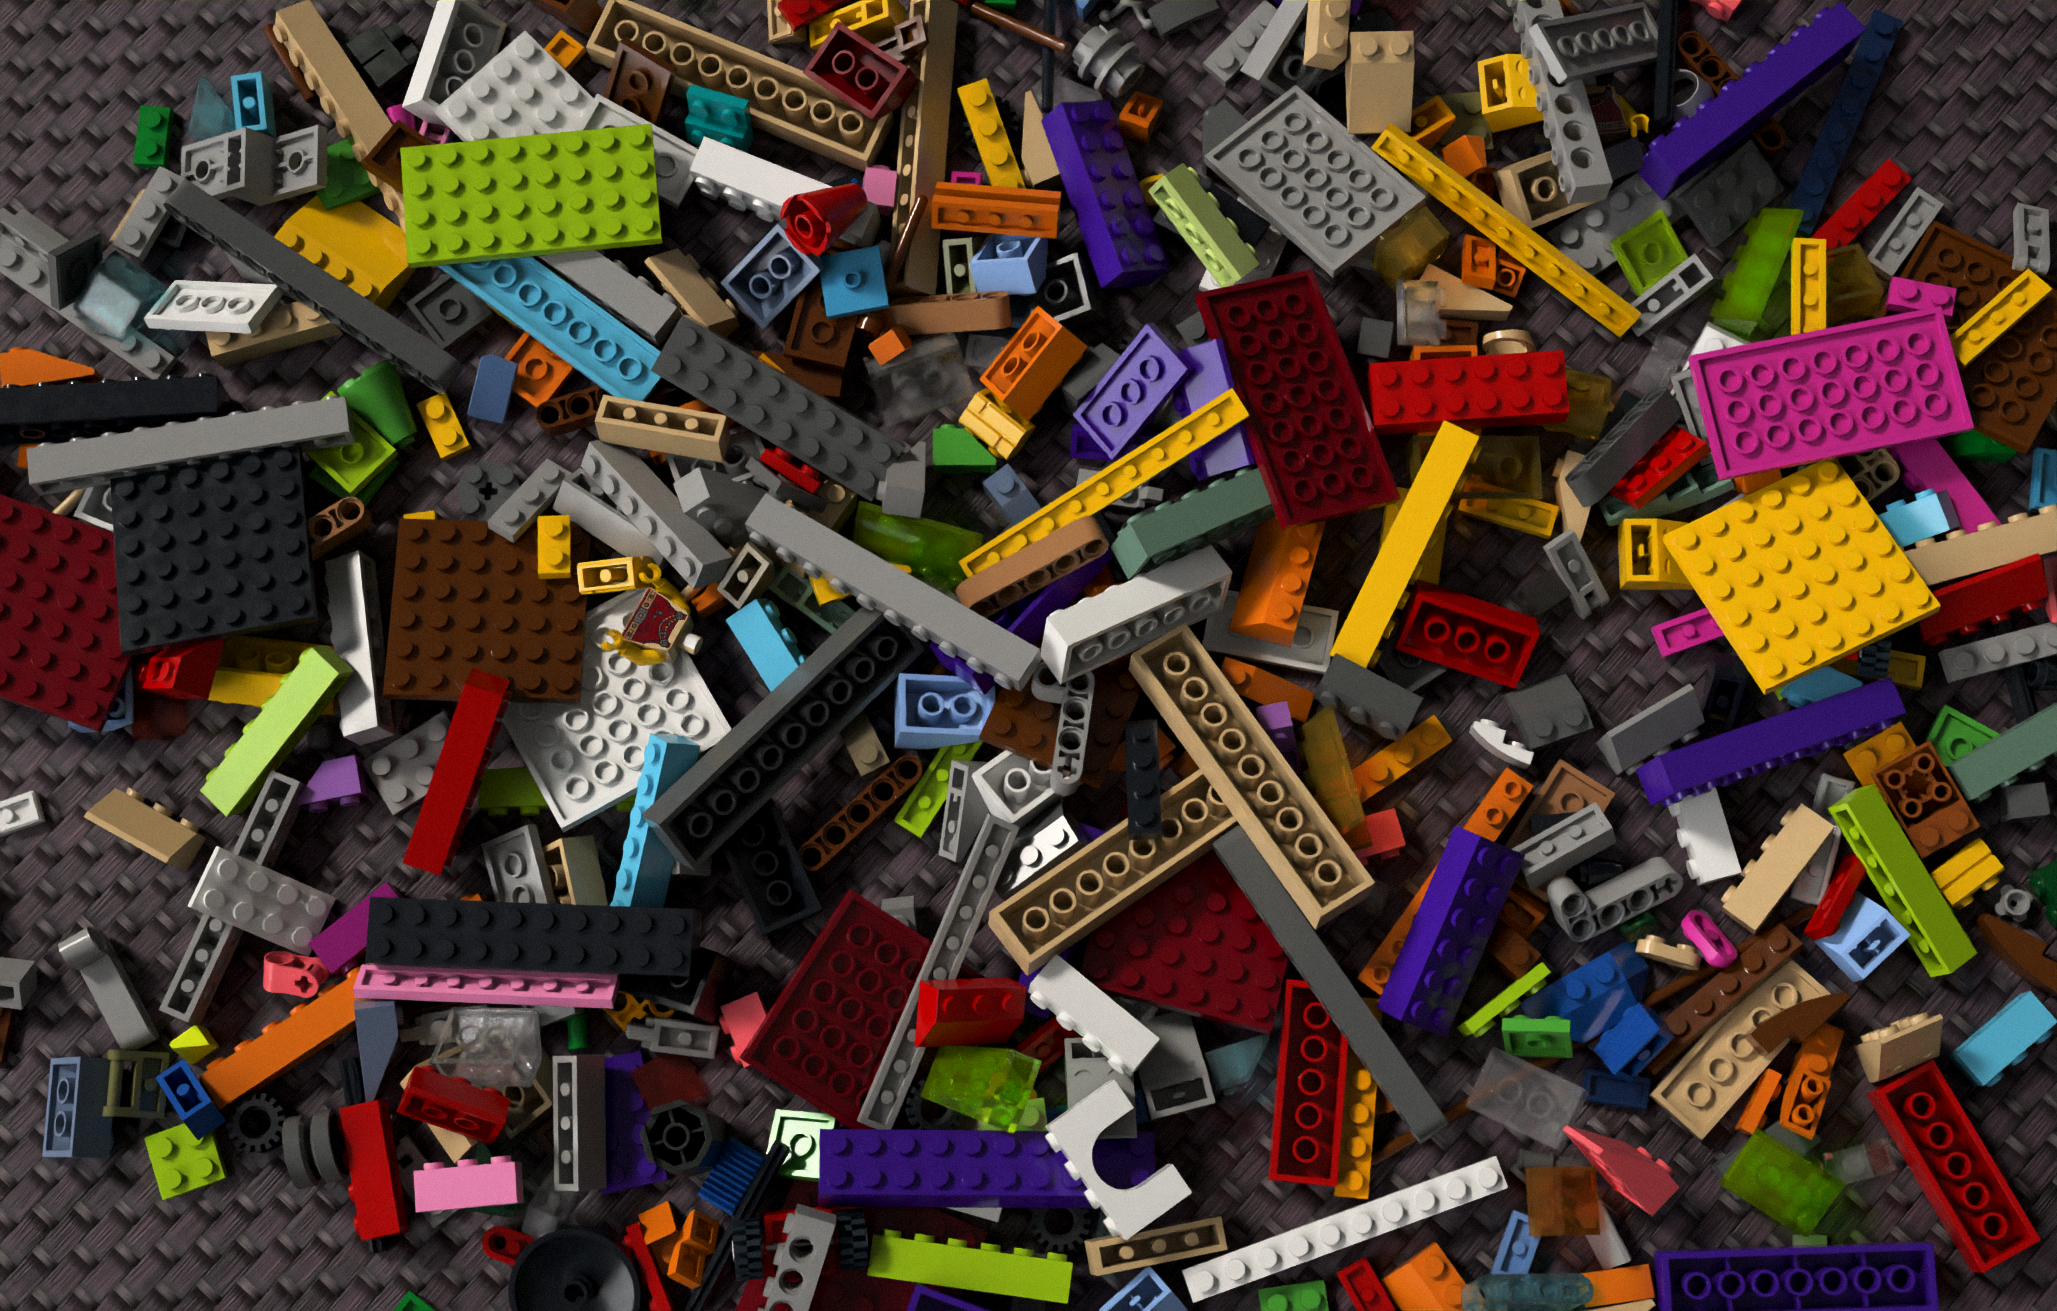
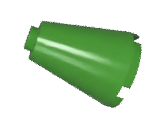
M389 360L379 362L362 371L363 375L354 380L352 377L338 388L337 392L340 397H346L352 410L391 446L403 450L416 441L414 436L418 431L396 367Z

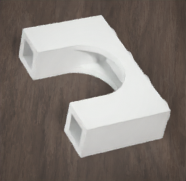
M1109 1080L1047 1124L1045 1127L1049 1133L1045 1138L1056 1153L1060 1150L1063 1152L1068 1160L1064 1166L1075 1181L1081 1179L1088 1190L1083 1193L1094 1209L1100 1206L1107 1217L1103 1220V1223L1114 1238L1119 1235L1122 1239L1127 1240L1190 1195L1192 1191L1174 1165L1169 1163L1137 1186L1128 1189H1115L1100 1179L1092 1161L1094 1143L1106 1127L1134 1108L1117 1082Z

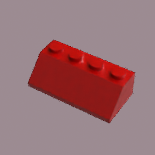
M2039 553L1933 591L1932 594L1941 605L1939 612L1912 624L1911 627L1919 646L1929 643L1930 648L1948 642V636L1960 632L1961 636H1966L1980 630L1979 625L1991 621L1992 625H1996L2012 618L2010 613L2022 609L2025 614L2043 607L2041 602L2049 596Z
M1420 579L1417 582L1415 581L1410 591V597L1403 609L1395 649L1516 689L1540 635L1536 618Z

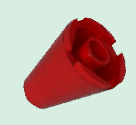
M849 183L789 197L783 203L781 209V220L785 218L788 226L784 229L787 238L796 249L805 255L813 253L816 254L815 256L823 254L866 211L868 206L867 195L857 184Z

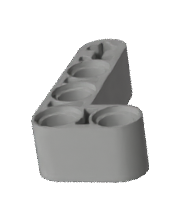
M1043 662L1037 666L1033 673L1031 690L1033 695L1039 700L1061 704L1050 786L1058 795L1069 796L1077 791L1082 775L1095 677L1089 671L1060 684L1046 663ZM1049 678L1054 681V684L1044 685L1039 680ZM1081 683L1086 686V689L1077 690L1072 687V684ZM1075 712L1080 714L1082 719L1073 720L1067 714ZM1066 742H1072L1076 744L1078 748L1075 750H1068L1063 746V744ZM1064 765L1070 766L1069 779H1063Z
M1654 857L1584 893L1571 878L1567 876L1557 877L1548 885L1547 897L1557 923L1573 941L1584 942L1674 897L1682 889L1683 878L1664 858Z
M86 927L58 944L59 951L66 963L71 968L79 970L122 1050L138 1051L159 1038L157 1029L109 939L101 930Z

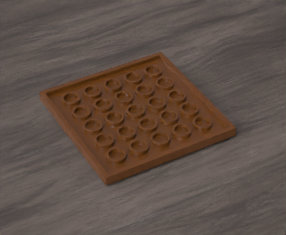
M1932 220L1900 278L1957 289L1953 315L1950 322H1946L1950 337L2023 272L2012 269L2014 257ZM2049 273L2045 277H2038L2052 288L2050 295L1963 371L1958 368L1974 425L1973 430L2025 455L2057 399V277ZM1885 302L1876 319L1902 313L1885 310Z
M399 519L383 688L384 699L459 701L464 684L472 668H476L510 680L507 689L513 692L510 702L581 704L588 594L581 595L579 592L577 564L590 562L592 535L577 524H571V578L539 579L537 522H533L515 543H512L489 529L488 521Z

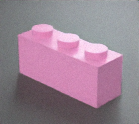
M511 1156L491 1157V1164L478 1165V1159L458 1160L457 1167L445 1168L444 1162L425 1163L424 1170L414 1171L416 1212L524 1203L522 1163L512 1162Z

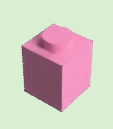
M874 165L871 168L866 167L862 189L867 195V201L877 204L880 215L891 216L894 208L897 171H892L887 166Z

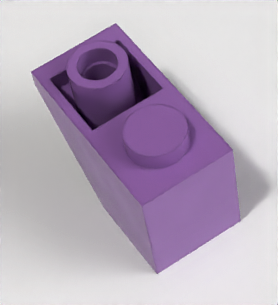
M1287 701L1255 707L1258 723L1296 775L1301 774L1300 760Z
M356 755L323 761L297 798V805L305 810H309V813H319L327 811L328 805L340 803L342 807L359 804L360 799L369 797L365 769L361 763L363 760Z

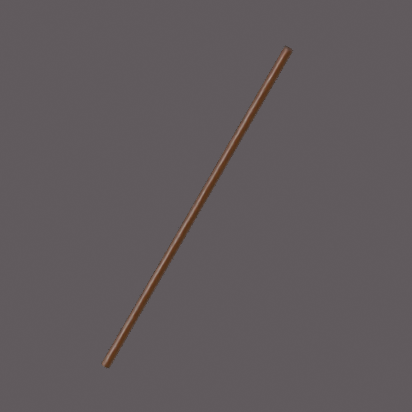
M1810 903L1779 922L1790 931L1811 919L1816 908ZM1779 922L1734 946L1737 950V957ZM1706 962L1700 966L1699 970H1692L1643 998L1642 1004L1652 1009L1723 968L1714 967ZM1604 1032L1583 1044L1573 1041V1053L1598 1040ZM1539 1057L1442 1113L1448 1124L1564 1058ZM1408 1131L1372 1152L1371 1168L1418 1141Z

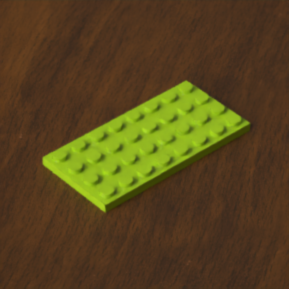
M651 124L400 148L407 263L409 268L663 244Z

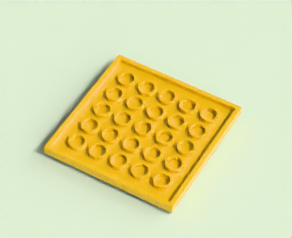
M1837 458L1819 461L1663 535V543L1764 695L1939 612L1941 607Z

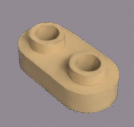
M1646 935L1645 939H1638L1635 953L1642 957L1688 970H1699L1702 956L1696 954L1697 949L1695 947L1684 944H1677V948L1665 944V939L1654 935Z

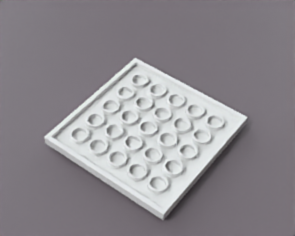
M647 589L625 591L587 612L581 704L509 702L502 719L563 833L637 793V782L642 773L645 759L644 751L648 745L650 733L684 736L700 745L698 760L732 730L686 651L681 649L672 663L663 661L661 664L638 666L620 656L616 649L610 652L602 649L601 643L604 641L614 645L613 638L605 633L615 629L622 634Z

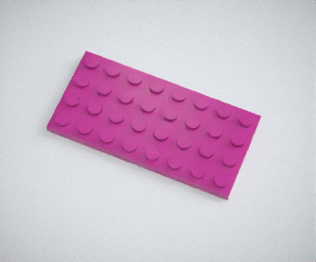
M1941 306L1694 354L1688 358L1719 481L1969 432L1974 429Z

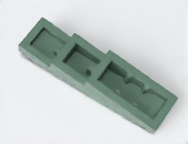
M1712 463L1692 474L1688 470L1640 510L1612 495L1601 499L1597 504L1608 526L1620 525L1624 519H1650L1671 514L1703 503L1735 489L1731 479L1719 481L1715 464Z
M770 559L773 562L774 579L767 588V591L830 635L836 632L856 613L840 600L819 607L812 585L807 577L802 579L785 566L783 567Z

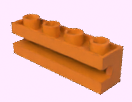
M937 181L935 195H933L932 228L1057 239L1060 222L1061 192Z

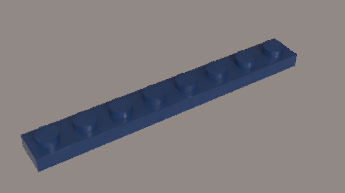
M1876 9L1872 12L1866 25V30L1855 50L1779 227L1805 238H1809L1903 20Z

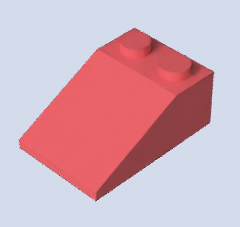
M1569 1125L1562 1129L1616 1192L1649 1215L1653 1216L1680 1188L1671 1177L1674 1173L1673 1170L1661 1159L1655 1162V1159L1641 1146L1636 1150L1624 1141Z

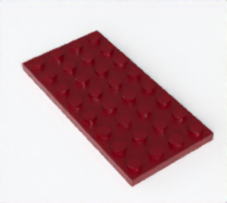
M1309 269L1199 292L1195 300L1210 340L1222 338L1236 394L1250 417L1244 420L1250 446L1282 531L1397 503L1401 499L1313 270Z

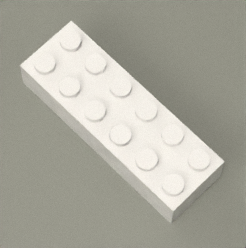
M705 136L689 169L702 195L713 200H717L718 197L725 199L730 206L740 211H745L746 208L757 212L756 215L759 218L768 222H773L774 219L782 221V205L789 197L832 187ZM868 201L866 211L836 241L865 248L871 247L882 225L877 204Z
M1209 545L1200 550L1194 549L1186 556L1175 561H1167L1159 568L1148 573H1140L1132 580L1119 586H1110L1103 593L1094 597H1085L1064 610L1058 609L1046 619L1041 658L1060 684L1148 645L1183 623L1190 626L1223 611L1233 572L1213 546Z

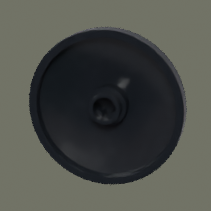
M564 1225L541 1233L523 1249L515 1261L510 1274L508 1297L511 1311H640L643 1299V1283L635 1259L629 1250L615 1237L591 1226Z

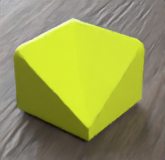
M199 1025L192 1026L169 1044L176 1053L190 1064L197 1063L219 1047L208 1029Z

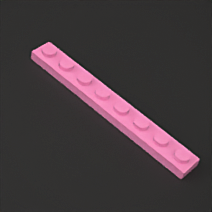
M362 964L353 987L355 998L613 1009L620 981L618 975Z

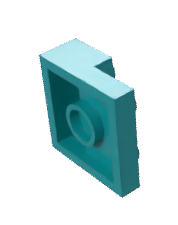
M690 84L686 92L689 114L685 120L687 141L700 147L705 136L747 153L754 139L749 100Z

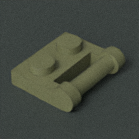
M108 1050L107 1060H110L107 1106H103L102 1116L164 1119L166 1094L155 1077L169 1068L170 1053ZM124 1061H132L128 1107H120Z

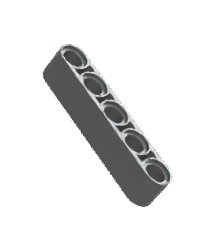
M1659 386L1648 392L1565 477V481L1582 507H1588L1600 501L1680 419L1683 414L1682 410L1666 386Z

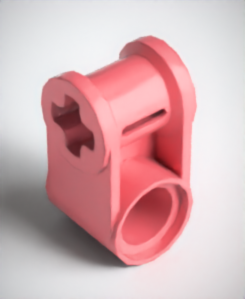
M272 951L264 956L263 987L271 993H284L310 998L317 993L320 985L330 975V971L321 959L317 957L296 955L286 951Z

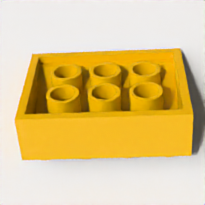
M316 195L286 220L274 236V238L384 311H386L417 269L409 268L406 234L402 228L361 201L326 210L319 196Z

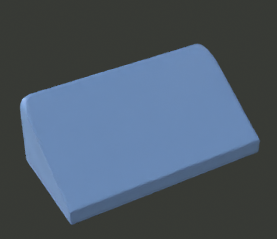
M494 354L482 356L467 415L502 424L505 423L519 364Z

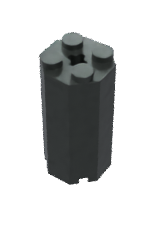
M681 1099L654 1107L646 1125L643 1126L640 1132L647 1161L672 1174L695 1176L711 1171L729 1141L722 1117L697 1104Z

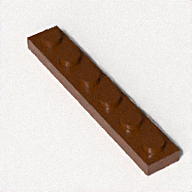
M1781 922L1775 925L1737 957L1728 968H1724L1663 1020L1664 1024L1675 1036L1674 1040H1671L1670 1044L1665 1045V1049H1662L1660 1054H1657L1656 1058L1647 1064L1646 1068L1653 1075L1657 1074L1804 950L1803 943Z

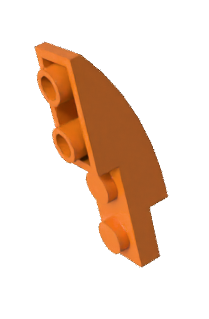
M1823 1022L1802 1042L1800 1050L1795 1054L1781 1106L1780 1126L1807 1139H1813L1832 1082L1829 1078L1845 1031Z

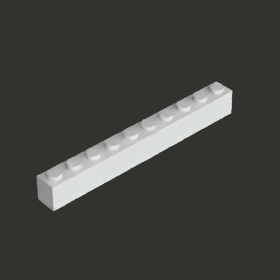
M1492 1156L1182 1269L1181 1272L1191 1300L1195 1303L1507 1189L1508 1185L1497 1157Z

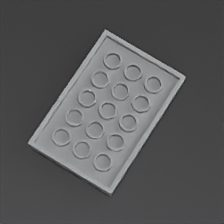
M1297 85L1289 89L1204 156V163L1332 278L1337 276L1426 204V196L1354 134H1348L1346 127Z

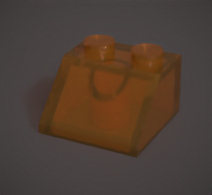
M1596 1166L1525 1168L1529 1236L1600 1235Z

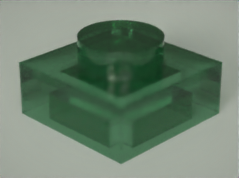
M1647 910L1615 926V929L1629 943L1644 937L1647 933L1658 928L1655 918Z

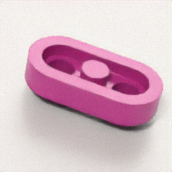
M1691 910L1681 921L1684 935L1694 942L1710 965L1728 968L1737 958L1736 948L1706 914L1698 910Z

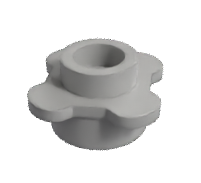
M2011 885L2001 887V898L1999 903L1995 904V912L2000 916L2007 915L2013 917L2015 922L2026 920V912L2033 900L2032 895L2027 891L2014 889ZM2012 900L2016 902L2015 907L2011 905Z

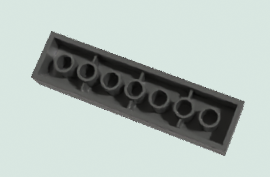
M689 315L681 316L650 370L871 502L877 496L879 480L885 481L887 469L899 459L906 447L904 443Z

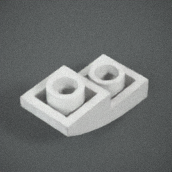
M1481 719L1480 722L1474 721L1471 725L1469 733L1493 755L1525 770L1530 766L1534 752L1527 751V746L1519 742L1508 741V744L1503 743L1506 730L1500 729L1498 723Z

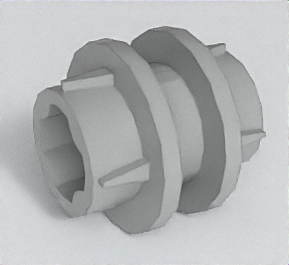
M1101 24L1099 27L1095 26L1090 29L1079 41L1073 51V62L1079 67L1078 76L1082 80L1087 81L1094 76L1097 77L1094 83V90L1100 95L1109 92L1117 98L1126 94L1139 80L1145 68L1143 65L1144 60L1138 56L1139 46L1133 41L1123 47L1120 45L1123 40V33L1118 28L1108 31Z

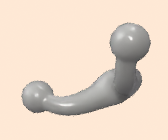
M1120 0L1119 4L1111 12L1103 10L1099 14L1100 20L1107 22L1130 6L1145 30L1150 31L1154 28V22L1151 19L1145 18L1141 1Z

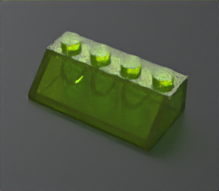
M1762 208L1756 218L1750 216L1743 231V234L1748 235L1744 245L1738 244L1732 257V261L1736 262L1733 272L1727 271L1720 286L1725 292L1721 300L1715 299L1709 312V316L1713 317L1712 324L1745 340L1749 337L1759 323L1805 211L1800 209Z
M864 501L859 502L852 538L853 543L881 559L887 560L888 563L908 565L919 569L918 573L927 577L936 578L937 574L949 577L948 581L956 585L968 579L958 561L985 545L983 534L922 517L919 519L881 513L882 506Z

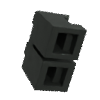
M396 21L383 29H380L375 24L346 43L355 59L386 99L396 92L395 86L404 79L412 78V69L416 67L420 52L413 43L400 52L397 51L395 46L407 39V36Z

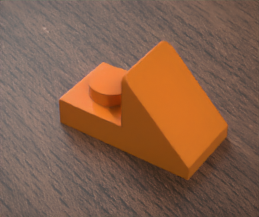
M666 1201L638 1214L645 1243L651 1246L663 1276H666L668 1273L672 1253L681 1231L670 1201Z

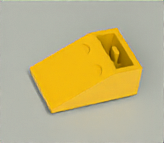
M1505 54L1477 62L1482 114L1492 133L1544 120L1542 112H1539L1536 107L1537 94L1535 87L1529 82L1527 59H1523L1521 54Z
M1657 518L1624 519L1617 528L1620 590H1694L1663 543V535L1688 523Z

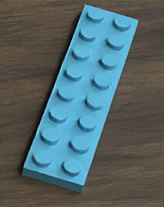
M533 257L437 266L614 397L646 402L664 379L650 371L661 353L658 349Z

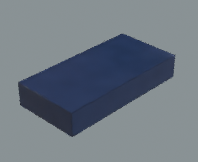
M1585 1067L1583 1070L1580 1101L1648 1111L1651 1078L1637 1076L1633 1078V1081L1627 1082L1615 1076L1611 1071Z

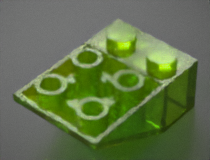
M940 1046L920 1097L1014 1134L1025 1111L1042 1061L1013 1049Z

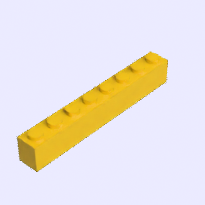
M1445 420L1443 421L1329 653L1330 656L1334 657L1335 653L1366 669L1368 667L1375 668L1382 653L1377 648L1382 638L1389 639L1396 625V622L1391 619L1397 608L1400 610L1404 609L1411 594L1406 589L1411 579L1417 582L1425 566L1420 560L1425 550L1432 552L1439 537L1435 530L1440 521L1446 523L1454 507L1449 501L1454 491L1459 494L1461 493L1468 478L1463 473L1469 462L1475 464L1483 448L1478 445L1479 436Z

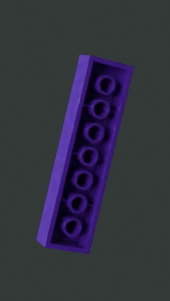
M1839 2L1832 9L1828 6L1822 9L1813 18L1814 23L1808 27L1805 24L1800 26L1790 36L1791 40L1787 44L1778 43L1766 55L1768 58L1761 64L1758 61L1752 63L1743 72V78L1737 82L1735 79L1729 81L1720 90L1721 95L1714 100L1711 97L1707 98L1697 107V113L1691 118L1687 115L1684 116L1673 126L1672 129L1674 131L1666 137L1664 134H1661L1648 146L1650 151L1642 158L1644 163L1638 174L1662 200L1669 197L1850 55L1866 28L1842 2Z
M1890 676L1659 755L1636 769L1650 806L1662 802L1665 808L1683 801L1682 799L1690 796L1694 798L1712 791L1711 789L1718 786L1723 788L1741 781L1740 779L1747 776L1755 777L1768 772L1769 769L1779 766V768L1798 761L1802 757L1807 756L1809 758L1821 754L1831 747L1836 746L1838 748L1854 742L1857 738L1863 736L1867 738L1878 734L1883 729L1896 725L1895 718L1905 714L1906 710Z
M1908 1241L1654 1250L1658 1311H1939L1934 1246L1930 1242Z

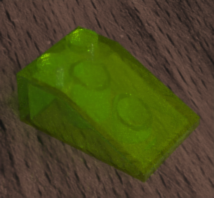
M1759 1128L1752 1134L1719 1182L1723 1187L1782 1225L1807 1238L1846 1184L1822 1162Z

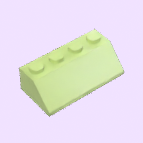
M1182 163L1162 176L1148 192L1221 288L1232 286L1259 265V262L1256 260L1258 255L1249 243L1244 244L1237 235L1239 230L1235 223L1228 217L1225 219L1219 211L1220 205L1217 199L1210 192L1206 193L1199 184L1201 180L1196 171L1191 167L1187 168Z

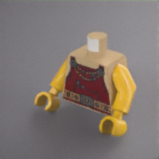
M1596 76L1582 79L1601 144H1611L1625 138L1628 128L1630 129L1631 137H1637V130H1644L1646 133H1649V117L1644 114H1637L1621 95L1616 94L1613 86L1597 87Z
M653 563L647 564L648 568L653 571V578L649 579L642 572L639 573V579L646 584L652 583L654 589L648 587L622 634L615 629L605 633L613 638L614 645L604 641L601 643L602 649L607 652L616 649L620 656L638 666L661 664L663 661L672 663L681 649L696 655L702 646L703 638L691 633L694 626L690 616L691 609L681 593L666 578H660L661 569L659 566Z

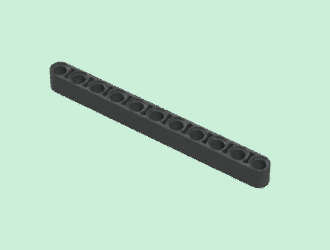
M184 180L163 203L165 209L174 218L437 393L444 394L463 371V366L452 355L190 181Z
M1237 825L1213 841L1211 846L1415 1139L1422 1144L1448 1126L1443 1113L1244 830Z

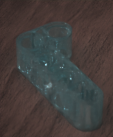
M1578 1273L1487 1274L1467 1283L1461 1291L1463 1311H1569L1589 1302L1593 1296L1591 1281L1583 1274ZM1540 1288H1541L1542 1291L1544 1292L1545 1298H1544L1543 1295L1541 1294ZM1480 1289L1484 1292L1485 1298L1481 1295ZM1510 1289L1514 1292L1515 1298L1512 1296Z

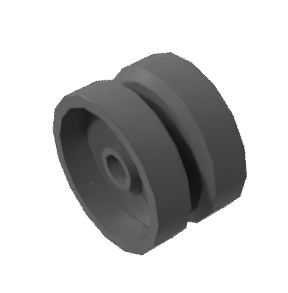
M334 1108L316 1111L311 1120L306 1115H298L286 1118L283 1122L282 1143L285 1162L290 1178L297 1189L318 1186L321 1177L327 1183L346 1180L349 1176L350 1170L346 1169L343 1162V1150L346 1149L344 1136L340 1135L337 1126V1119L340 1115Z

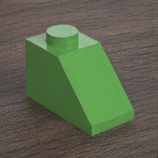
M945 424L941 425L940 429H933L934 473L997 472L996 458L965 428H959L958 425Z

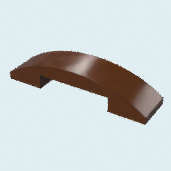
M919 14L894 26V35L873 45L902 64H906L929 44L924 17Z

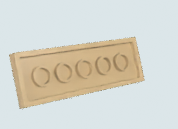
M1794 960L1789 961L1706 1031L1654 1088L1649 1096L1699 1141L1703 1140L1790 1041L1789 1037H1787L1770 1054L1761 1056L1743 1036L1757 1024L1783 1009L1800 1002L1831 995V993Z

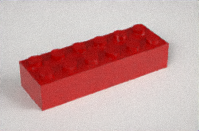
M1564 350L1369 363L1367 375L1370 413L1376 435L1439 431L1444 420L1464 430L1565 423L1569 414Z
M472 668L461 692L403 860L404 864L439 876L444 866L451 867L461 842L459 838L462 837L472 811L466 807L472 808L482 782L476 779V777L482 779L492 751L487 750V747L493 748L502 722L498 721L497 717L503 719L513 692L507 690L510 680Z
M1286 979L1284 982L1268 1181L1337 1187L1348 1042L1310 987L1302 980Z
M1934 1060L1916 1065L1866 1093L1971 1272L1984 1273L2041 1240Z

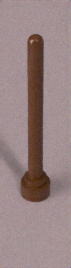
M923 194L918 195L914 201L885 271L888 296L927 206L928 198ZM883 309L867 312L864 316H860L855 328L868 336L879 338L883 328L881 324Z

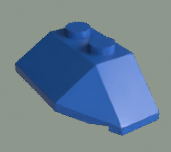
M1630 939L1521 1002L1520 1007L1524 1014L1531 1019L1559 1016L1564 1018V1020H1570L1573 1041L1583 1044L1618 1024L1623 1019V1013L1626 1009L1636 1005L1638 1002L1642 1003L1649 966L1641 955L1635 953L1636 945Z

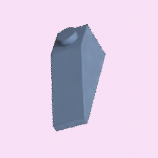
M1008 463L982 482L984 492L1012 527L1041 509L1030 491Z
M365 998L354 1000V1013L366 1102L374 1101L399 1036L398 1025L404 1024L402 1004L395 1005V1000Z

